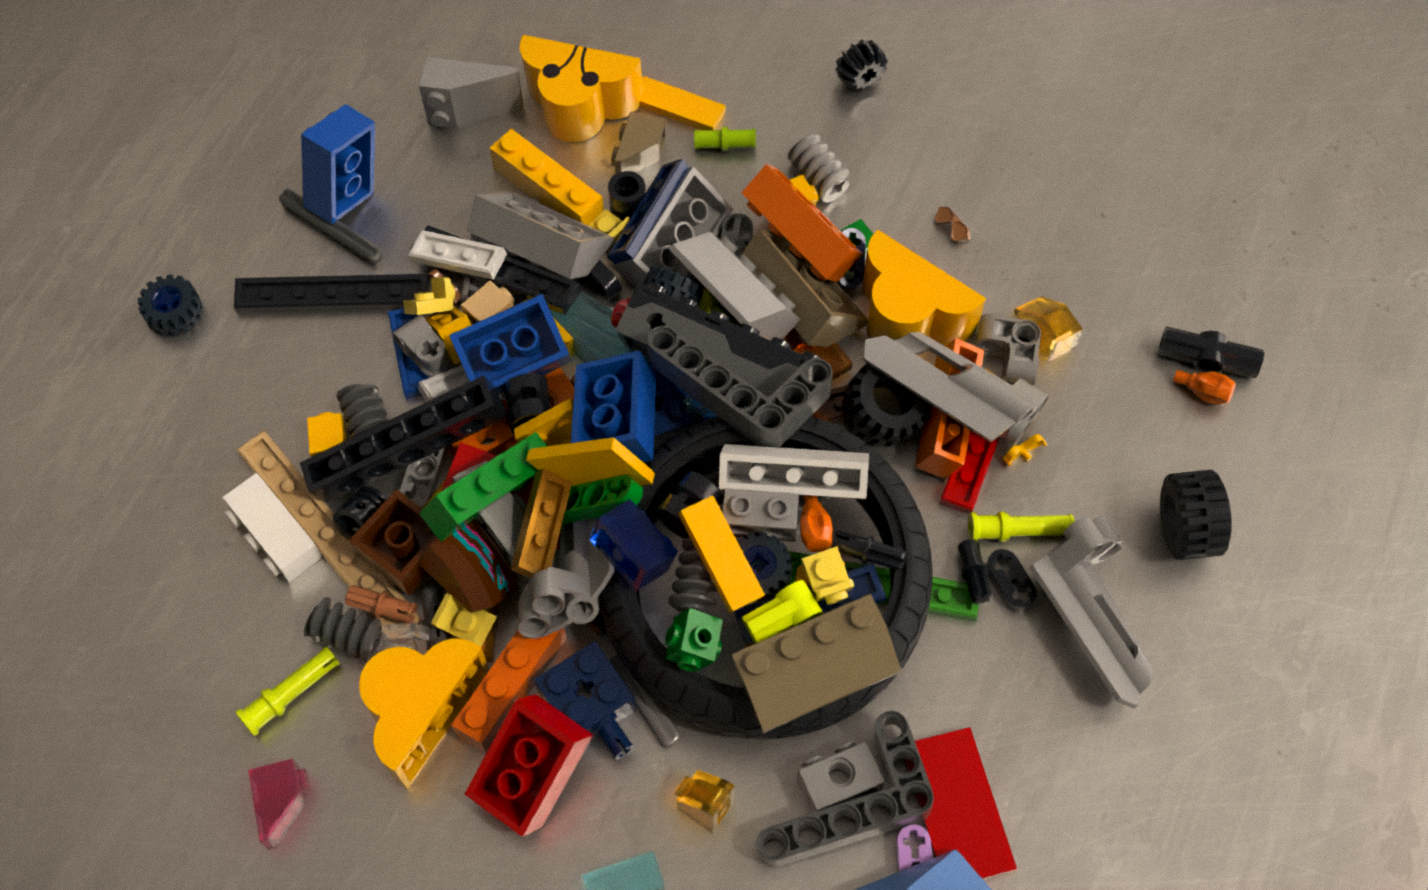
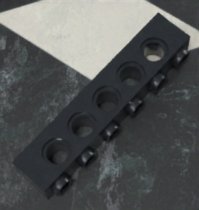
M483 375L300 462V466L309 493L329 503L509 417L498 388Z

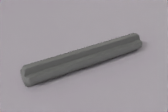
M285 189L279 196L282 206L369 263H376L378 258L381 257L382 251L379 246L339 220L330 224L303 207V197L293 190Z

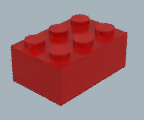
M536 694L517 699L513 703L464 795L524 837L543 827L593 734Z

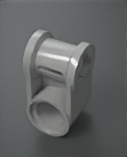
M418 315L392 333L395 342L407 357H410L427 377H433L450 369V360L446 355L444 342L433 331L423 316Z

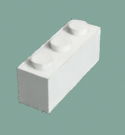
M257 473L222 497L229 507L224 513L236 528L243 525L248 531L244 538L255 552L260 549L265 552L268 557L263 561L275 577L281 573L290 583L323 558L316 544Z

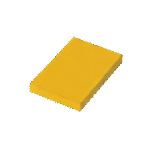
M614 437L529 449L526 461L536 469H545L571 482L572 486L619 475H628L640 485L653 484L655 472Z

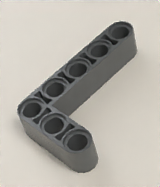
M668 326L655 327L647 336L648 360L653 369L757 446L780 447L828 400L831 394L833 370L831 365L823 359H809L772 395L766 397L674 329ZM770 425L774 426V428H766L764 426Z
M893 710L886 711L880 714L875 724L876 743L892 787L765 828L760 832L756 841L759 857L764 864L773 868L781 867L923 821L931 814L934 801L933 791L908 721L904 715ZM892 724L899 727L902 733L896 738H888L883 735L881 730L885 726ZM899 759H907L912 762L914 769L909 773H900L894 768L893 764ZM911 794H921L926 799L927 804L921 809H914L907 804L906 798ZM876 805H884L890 809L891 816L886 820L879 821L872 817L870 811ZM842 816H848L855 821L856 826L849 832H841L836 828L835 822ZM810 827L815 828L819 831L820 837L813 844L804 843L799 838L802 830ZM771 839L781 840L784 843L783 851L778 855H768L764 851L767 841Z

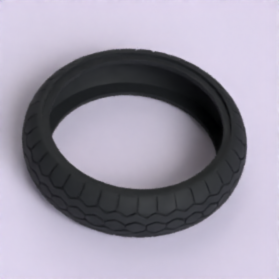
M811 416L778 448L869 453L866 499H854L871 518L883 544L906 551L905 563L901 570L889 568L890 598L882 617L888 628L902 670L921 636L931 601L932 555L924 521L909 489L897 472L878 452L848 431ZM720 417L710 418L679 432L656 448L653 453V460L643 462L655 472L653 484L641 485L643 487L642 498L632 510L611 515L614 573L598 596L604 626L617 655L639 685L665 708L690 723L717 733L749 739L788 738L822 730L864 708L882 693L898 674L763 733L744 689L715 681L698 672L682 670L677 666L678 663L665 659L667 648L652 631L642 612L639 594L640 566L647 540L659 520L656 508L668 494H676L675 486L687 472H697L704 477L718 472L720 469V453L725 444L757 446ZM770 425L764 426L766 428H774V426Z

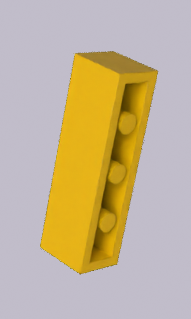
M513 129L506 132L490 147L494 170L532 199H540V204L586 225H589L604 211L603 198L600 194Z

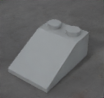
M427 56L419 89L428 124L439 127L449 126L458 128L523 111L524 103L517 67Z

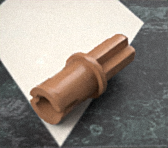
M355 585L350 586L345 596V604L373 613L375 618L378 619L383 616L406 623L409 626L413 623L415 616L408 613H416L418 607L416 603H410L389 596L387 591L378 593Z

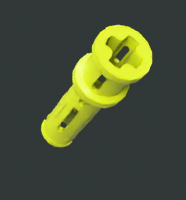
M1004 511L998 512L997 515L978 516L976 512H969L967 532L969 539L977 541L978 539H998L999 542H1006L1010 537L1063 535L1064 530L1075 521L1072 514L1009 516Z
M326 646L273 689L261 690L260 697L243 710L238 708L235 711V714L254 737L259 734V729L275 716L281 717L284 711H286L285 706L340 664L336 658L334 659L335 656Z

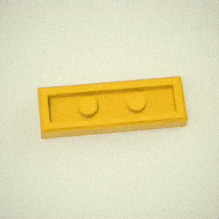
M646 76L642 77L644 93L640 100L641 108L701 130H715L725 113L724 104Z
M713 495L678 513L729 613L765 596Z

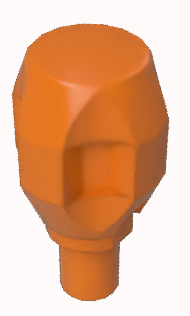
M1177 370L1173 380L1175 383L1188 386V389L1192 390L1201 400L1212 404H1229L1236 383L1229 377L1214 371L1190 374Z
M803 495L804 506L802 507L799 520L802 542L807 550L811 552L825 551L832 545L833 528L831 518L822 507V504L818 502L817 496Z

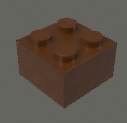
M396 489L353 535L349 542L361 560L410 596L429 575L419 565V562L428 546L437 536L420 516L419 513L423 508Z

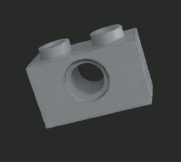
M866 741L858 745L855 742L846 743L835 750V755L822 759L821 756H816L801 765L802 769L798 771L797 781L812 813L882 791L885 780ZM834 770H841L846 773L849 781L844 784H836L830 779L829 773Z

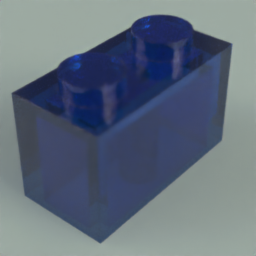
M630 499L599 517L589 537V540L636 591L668 572L678 553L671 540L663 535L649 520L647 514L640 510Z

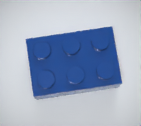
M345 104L328 114L326 118L314 126L307 128L301 134L303 207L330 224L335 223L374 194L375 122Z
M542 294L449 335L469 382L484 375L498 388L500 394L505 392V384L517 375L532 373L544 375L573 362Z
M640 350L576 365L571 443L614 437L642 462L653 460L656 372Z

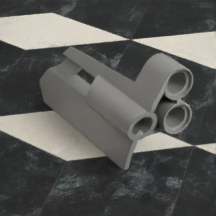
M911 332L897 340H892L888 336L865 339L863 361L990 443L1000 436L1015 446L1049 397L1021 378L1014 385L1009 384L921 332ZM929 350L962 372L949 376L917 355Z
M611 515L562 524L560 530L559 568L547 567V570L537 572L530 582L526 584L524 592L519 598L518 631L522 636L533 639L542 638L570 625L572 622L576 624L589 623L598 615V596L614 573Z
M1086 516L1069 525L1063 532L1066 539L1031 565L1029 569L1116 701L1135 708L1138 706L1140 693L1148 687L1153 678V668L1093 566L1121 550L1122 540L1105 516H1099L1093 520Z

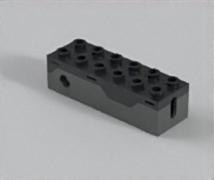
M639 282L632 297L620 300L611 314V324L616 328L615 331L625 347L633 351L640 350L644 356L648 357V333L655 327L668 326L766 397L772 395L803 363L809 359H821L819 356L808 351H803L802 354L790 349L791 345L777 337H772L771 340L759 336L760 331L748 324L742 323L740 327L728 322L729 317L719 311L711 310L710 313L698 308V303L687 297L681 296L678 300L667 295L669 292L667 289L655 283H650L647 286Z

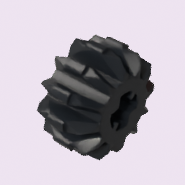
M862 39L856 45L851 43L848 50L842 51L843 56L836 60L837 67L835 70L837 76L851 91L857 89L863 91L866 86L872 87L875 81L881 80L880 75L887 71L886 64L888 60L878 44L872 40L866 42Z

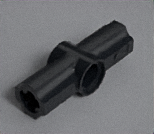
M1166 326L1158 349L1159 355L1191 362L1195 369L1200 372L1214 371L1219 373L1223 370L1252 378H1257L1264 360L1263 349L1230 342L1226 335L1212 330L1197 334Z

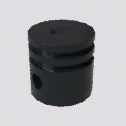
M632 171L619 172L612 176L608 183L610 212L622 221L626 217L631 218L646 193L644 179L639 174Z
M371 486L359 488L352 497L335 511L333 523L343 537L350 540L357 532L352 528L360 529L387 498L383 493Z

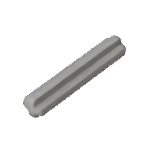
M613 656L610 659V663L634 696L636 706L661 744L667 747L675 743L679 739V732L660 703L650 696L632 677L619 656Z

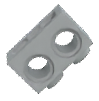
M725 488L723 515L735 537L739 538L742 536L746 538L750 532L760 535L761 531L767 532L769 537L775 535L779 541L796 542L799 494Z

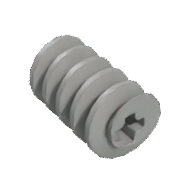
M814 133L796 143L790 149L788 159L791 160L795 168H798L800 175H804L808 184L814 185L823 202H832L842 196L848 189L849 182L846 179L849 176V170L841 168L842 162L839 159L834 160V152L827 151V144L820 142V136Z

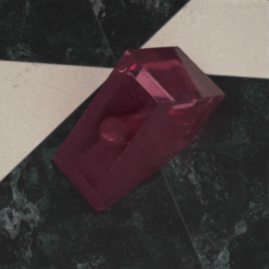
M293 758L248 770L259 841L268 850L277 848L307 803L305 791L310 790L308 773L305 768L301 769Z

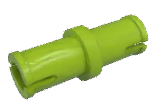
M722 127V130H694L695 149L722 148V151H729V148H756V128L729 130L728 127Z

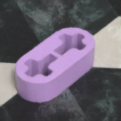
M915 824L902 828L896 838L895 845L897 872L932 859L931 839L926 829ZM910 834H915L916 840L923 842L917 849V858H912L911 847L903 843L908 840Z

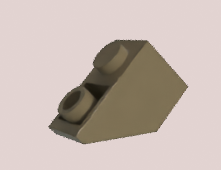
M630 111L627 123L622 122L620 127L619 147H614L612 152L611 165L615 166L616 174L623 171L636 173L660 160L667 137L666 118Z

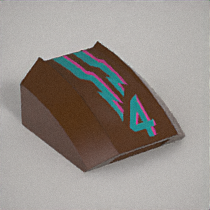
M475 519L442 542L436 538L428 546L419 562V565L469 612L494 607L519 589L504 555L485 529Z

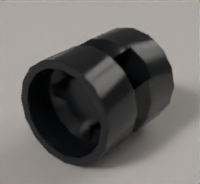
M534 373L517 375L505 384L504 390L506 404L509 408L508 417L512 433H514V428L552 408L548 381L542 375Z
M689 471L675 486L676 494H668L656 508V514L670 531L682 539H686L690 536L678 513L712 495L720 508L724 503V497L719 489L707 478L697 472Z

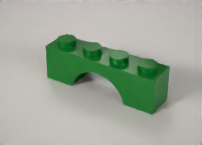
M537 432L533 433L435 495L419 513L440 542L444 541L468 525L479 514L513 491L517 493L532 483L535 472L539 470L526 461L528 451L532 448L546 447L547 445Z

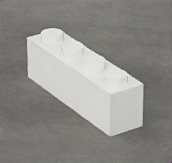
M725 444L720 453L719 489L725 490V488L866 499L869 453Z

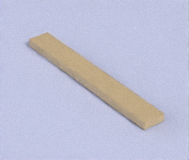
M262 431L237 449L241 458L254 473H257L316 544L323 558L348 588L355 585L378 593L387 591L389 596L406 601L389 580L356 555L349 540L343 537L333 523L334 513L324 501L309 493L304 477L265 431ZM369 612V614H370L374 619H378V618H375V616H374L373 613H370V612ZM408 613L415 616L410 626L382 616L379 619L381 621L380 627L398 647L421 629V621L423 620L417 613Z

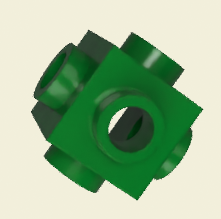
M688 608L675 616L673 624L670 625L665 636V645L668 646L665 659L678 663L677 666L680 669L690 672H697L715 662L722 649V641L719 638L723 619L692 608Z

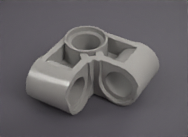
M994 313L982 315L978 325L975 346L983 349L984 355L1005 357L1001 375L1002 380L1016 383L1021 378L1034 386L1039 365L1038 353L1041 339L1039 325L1031 320L1005 317ZM1019 338L1028 339L1030 342H1022Z

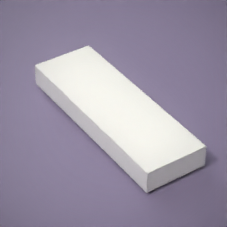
M422 230L408 256L415 263L494 280L507 253L504 247Z

